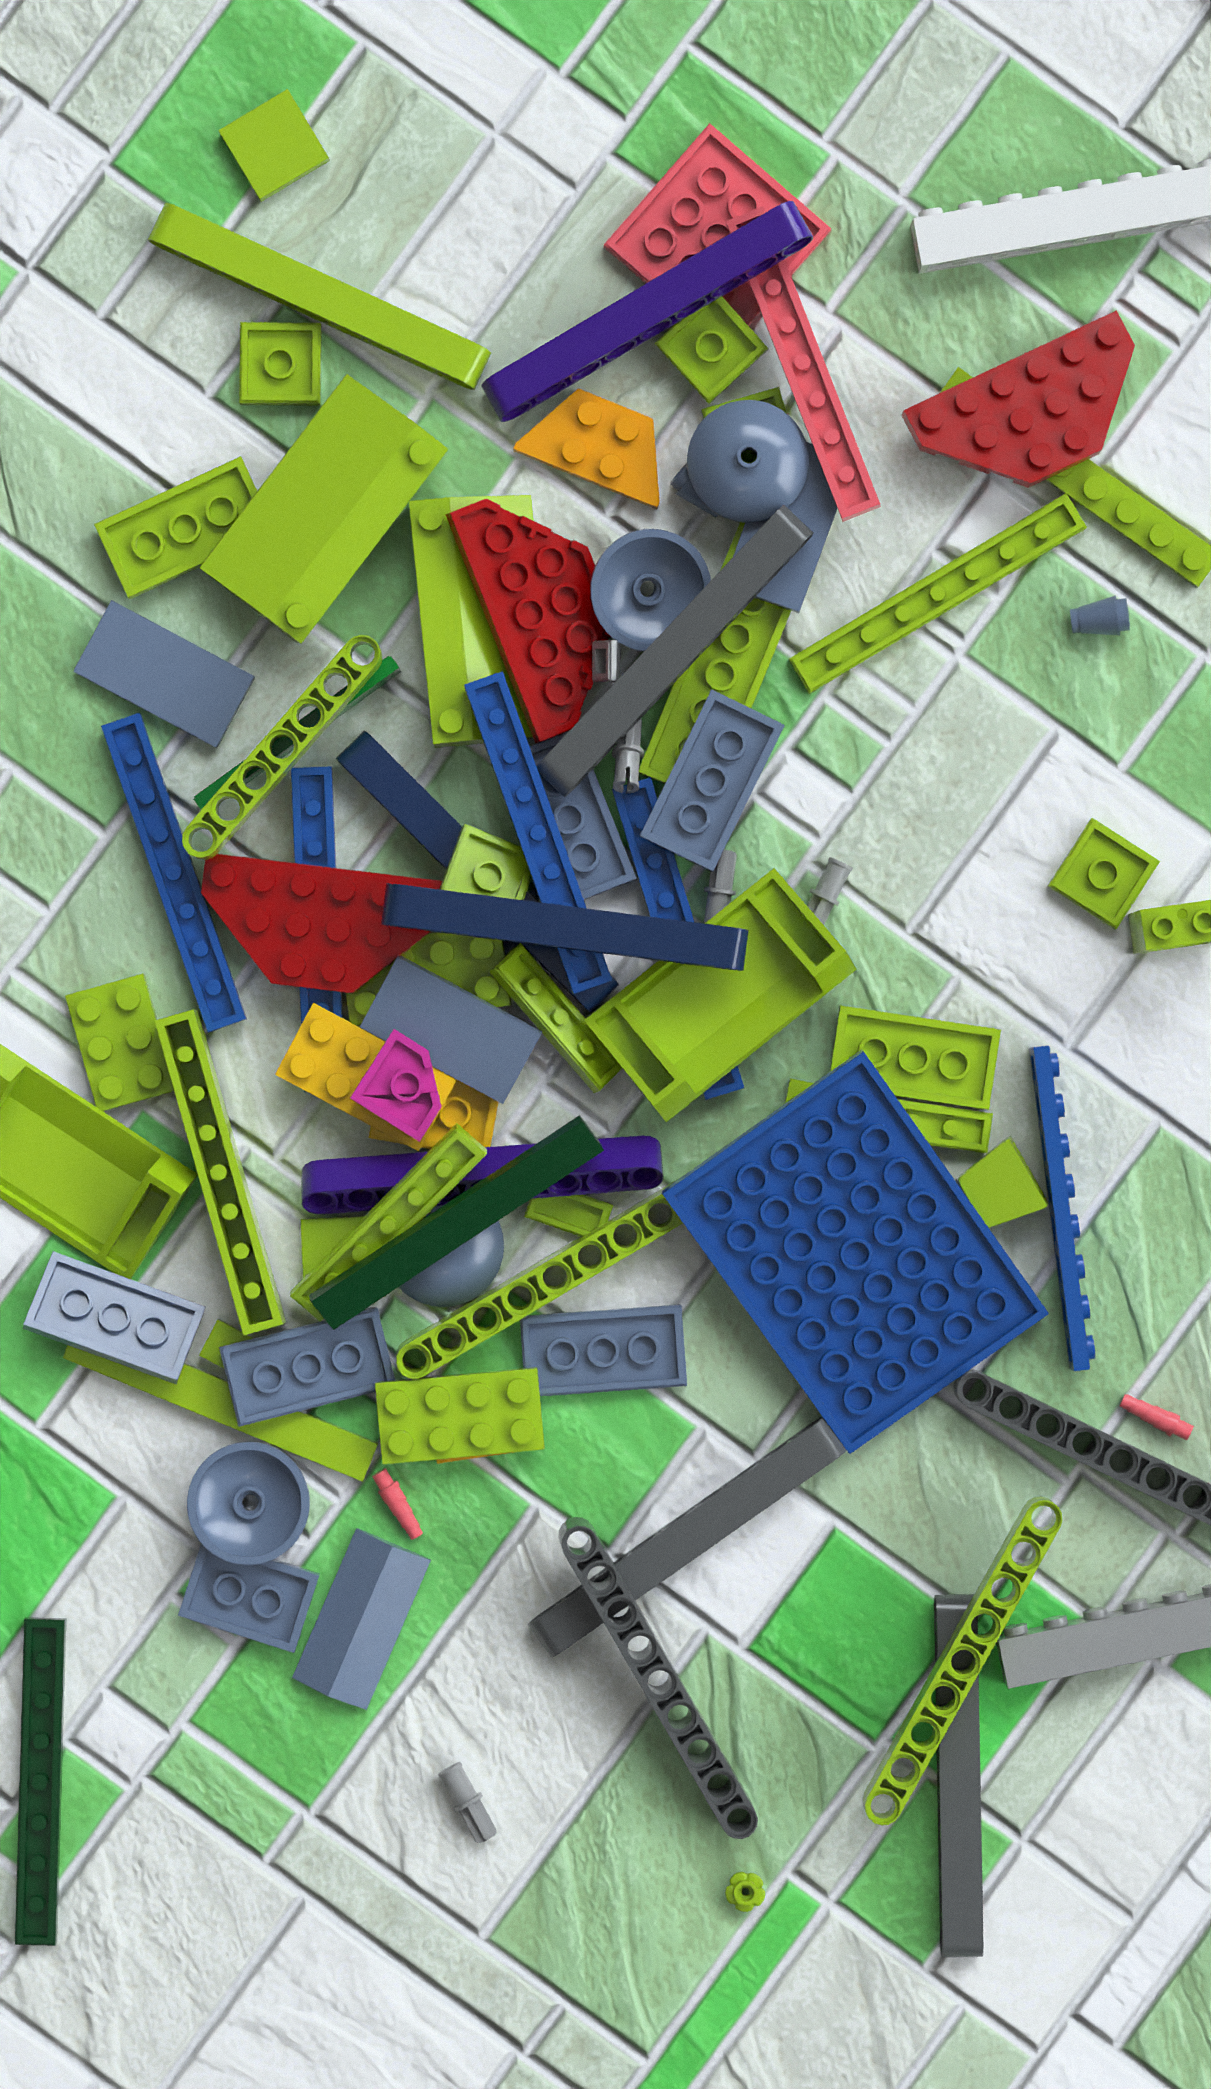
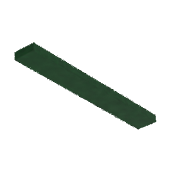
M580 1115L311 1293L309 1295L311 1303L330 1327L335 1330L603 1152L602 1144Z
M26 1617L24 1619L15 1945L56 1946L67 1618Z

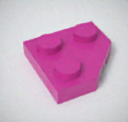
M393 1029L350 1099L420 1142L441 1109L429 1050Z

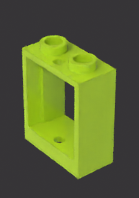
M1211 900L1142 909L1128 914L1133 954L1211 943Z

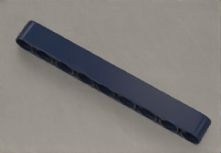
M364 730L335 759L447 870L462 826ZM526 892L524 898L525 901L537 902L528 892ZM522 943L525 949L535 956L537 961L590 1013L619 985L611 976L612 981L572 994L557 948Z
M386 883L381 925L737 971H744L749 932L747 929L390 883Z

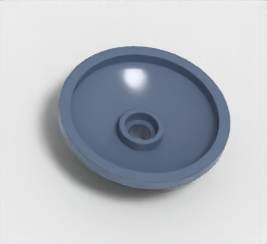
M756 400L730 402L709 413L694 431L687 453L688 476L698 498L717 515L742 523L764 521L770 519L783 505L788 508L802 491L809 469L807 443L796 422L778 407ZM752 450L755 452L757 459L753 463H745L741 459L742 452Z
M661 529L636 530L615 540L599 557L590 582L591 604L598 622L613 639L618 640L619 643L629 648L645 651L711 581V577L701 554L683 537ZM645 581H651L654 585V591L649 596H643L640 591V587Z
M444 1205L435 1206L424 1218ZM499 1221L399 1286V1288L414 1300L437 1307L460 1305L480 1295L492 1283L502 1263L504 1238Z
M258 1442L231 1444L210 1455L194 1474L187 1496L189 1522L201 1544L218 1558L240 1565L261 1564L284 1554L301 1536L306 1526L310 1509L308 1486L296 1463L279 1449ZM254 1495L257 1498L258 1505L256 1509L247 1510L244 1507L243 1499L245 1496Z

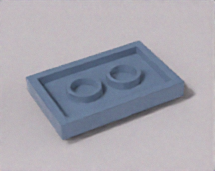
M201 1544L178 1616L294 1653L320 1573L276 1559L255 1565L234 1564L213 1555Z

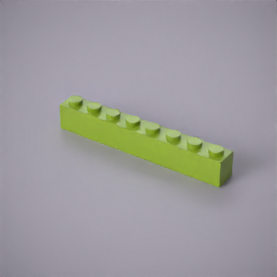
M193 1009L154 1020L243 1336L286 1323L285 1315L199 1011Z

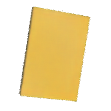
M457 1080L421 1148L432 1149L456 1123L482 1146L491 1147L499 1102ZM370 1126L368 1138L404 1144Z

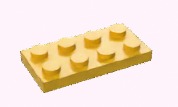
M315 1003L312 1004L275 1073L276 1076L417 1151L420 1150L438 1116L437 1114L419 1142L350 1099L386 1041ZM432 1066L442 1109L457 1079Z

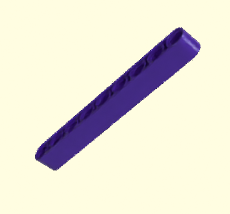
M793 201L782 203L491 375L482 383L481 387L500 422L515 419L798 252L813 240V235Z
M644 1135L598 1139L603 1146V1152L533 1198L653 1189L662 1183L664 1177L660 1142L654 1137ZM535 1144L485 1147L487 1155L436 1206L447 1204ZM428 1152L310 1161L303 1166L301 1171L302 1206L307 1212L313 1214L370 1211Z

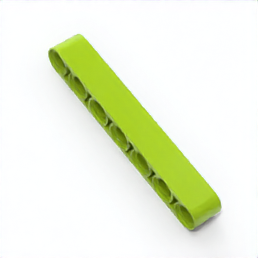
M358 635L351 638L190 822L182 836L183 847L190 855L202 860L216 856L379 669L383 657L380 646L375 639L368 635ZM360 645L372 647L375 652L372 662L364 666L354 663L352 653L356 647ZM336 675L346 678L348 683L345 693L337 697L327 694L325 686L328 679ZM313 706L320 710V721L314 727H303L299 723V714L305 707ZM281 737H288L293 741V752L287 758H276L272 753L274 741ZM253 768H262L267 775L265 785L257 790L249 789L245 783L246 774ZM229 798L235 799L240 806L238 816L230 821L222 820L218 812L221 802ZM202 829L209 830L213 837L211 847L203 852L196 851L192 846L194 833Z

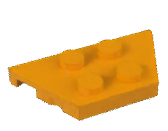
M578 388L515 443L514 452L656 510L659 507L653 418Z

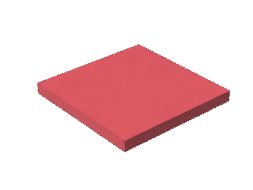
M709 123L606 241L604 248L646 284L729 235L730 232L726 220L764 206L765 211L768 212L782 203L793 201L810 229L813 240L807 246L785 259L792 277L828 236L831 228ZM749 281L722 296L748 326L760 314V309Z

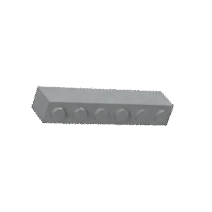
M1211 1584L1203 1586V1593L1187 1596L1184 1590L1163 1594V1601L1147 1604L1146 1599L1127 1601L1122 1603V1610L1107 1612L1106 1607L1088 1609L1082 1612L1083 1618L1067 1620L1066 1615L1043 1619L1044 1626L1029 1629L1027 1628V1623L1006 1626L1003 1630L1004 1634H1001L996 1642L1004 1683L1010 1689L1211 1647Z

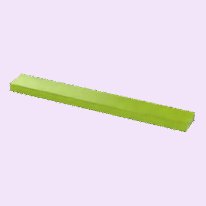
M1065 493L792 656L788 661L808 694H811L1084 531L1087 526L1069 496Z
M69 1345L63 1356L66 1360L362 1482L379 1444L302 1411L239 1427L227 1380L186 1363L183 1366L177 1384Z

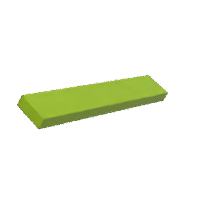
M456 1123L291 1290L290 1297L321 1322L324 1318L311 1303L309 1295L420 1222L487 1155V1149Z

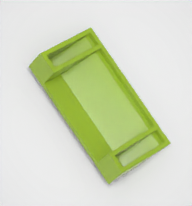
M345 374L199 568L293 641L302 644L448 451V448L414 421L351 376Z
M531 495L444 497L409 501L432 738L435 748L483 744L464 685L502 671L527 739L533 738L445 515L487 498L511 513L534 521Z
M775 868L705 923L749 930L744 971L657 961L584 1020L665 1122H668L857 970L846 950Z
M0 1044V1198L111 1272L132 1279L180 1206L198 1174Z

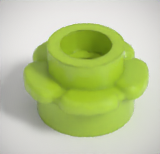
M738 1872L730 1878V1884L725 1889V1896L730 1904H734L738 1911L749 1912L754 1906H760L763 1903L765 1890L762 1888L763 1881L757 1874ZM748 1888L749 1894L743 1895L742 1889Z

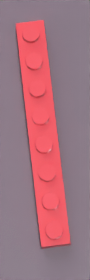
M764 206L726 220L730 234L766 213ZM784 259L750 279L749 284L842 522L880 508L881 505Z

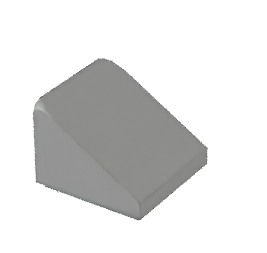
M618 640L593 641V682L615 683L620 678L621 645Z

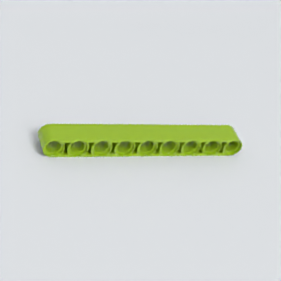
M164 203L148 238L150 243L168 253L464 388L475 390L491 355L488 349L469 339L173 204Z
M674 1182L406 1339L397 1350L396 1364L398 1370L409 1379H419L683 1224L661 1192ZM658 1203L668 1205L671 1210L669 1219L662 1224H655L648 1218L650 1208ZM622 1224H629L636 1230L634 1240L626 1245L619 1244L613 1239L615 1229ZM586 1245L597 1246L601 1251L599 1260L593 1265H585L578 1260L580 1249ZM553 1265L560 1266L566 1271L564 1281L556 1286H551L543 1280L545 1270ZM523 1286L531 1292V1298L526 1305L515 1306L509 1302L508 1294L514 1287ZM478 1308H491L496 1313L494 1323L487 1327L477 1325L473 1320V1315ZM445 1328H454L460 1333L461 1340L454 1347H445L438 1341L439 1333ZM412 1348L419 1349L425 1354L426 1361L421 1367L411 1368L403 1361L404 1353Z
M1042 1496L1034 1497L1023 1506L865 1789L862 1797L863 1807L868 1818L873 1823L889 1825L900 1816L1058 1533L1063 1521L1062 1513L1059 1507L1050 1499ZM1040 1506L1050 1507L1052 1511L1051 1522L1044 1527L1034 1526L1031 1518L1033 1511ZM1020 1542H1027L1032 1546V1555L1024 1563L1013 1561L1011 1554L1013 1547ZM1000 1578L1010 1579L1013 1588L1009 1596L1001 1599L994 1597L991 1591L993 1583ZM980 1614H987L992 1617V1627L985 1634H976L971 1628L973 1619ZM960 1650L970 1651L973 1656L971 1665L964 1670L954 1669L951 1665L952 1656ZM939 1686L950 1687L953 1691L951 1701L943 1706H938L931 1702L932 1692ZM919 1722H927L933 1726L930 1738L920 1742L914 1740L911 1737L912 1728ZM899 1758H906L913 1762L912 1771L905 1777H897L891 1773L892 1764ZM879 1794H886L893 1798L892 1807L885 1813H878L871 1809L872 1800Z

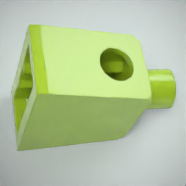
M1011 1136L1004 1139L958 1177V1181L965 1192L964 1194L988 1228L1042 1210L1049 1204Z

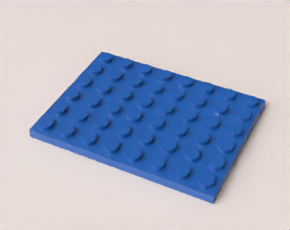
M863 1050L857 1052L661 1191L849 1454L1049 1314Z

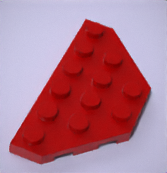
M1116 310L903 410L901 416L920 451L934 456L939 454L957 460L960 465L986 474L992 472L1012 479V483L1029 488L1101 452L1135 344Z
M486 498L445 515L535 743H538L572 729L579 721L582 713L580 712L588 690H591L594 683L592 680L593 641L608 640L612 637L602 628L592 608L590 582L595 564L588 546L575 540L570 541L551 532L552 529L527 517H520L501 508V505Z
M217 854L213 858L205 860L201 894L270 983L354 994L380 971L391 965L398 955L402 956L422 938L431 933V931L381 925L386 883L440 889L442 881Z

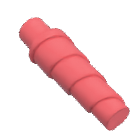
M1128 1394L1123 1396L1119 1405L1126 1409L1127 1412L1140 1417L1141 1420L1165 1432L1170 1437L1174 1434L1188 1440L1194 1427L1181 1420L1179 1415L1171 1411L1168 1412L1156 1405L1153 1406L1143 1400H1138Z
M386 1468L375 1473L372 1478L380 1489L378 1491L379 1495L397 1518L401 1527L405 1529L409 1538L413 1540L422 1535L423 1532L420 1524L415 1518L413 1510L400 1488L399 1482L397 1480L393 1481Z

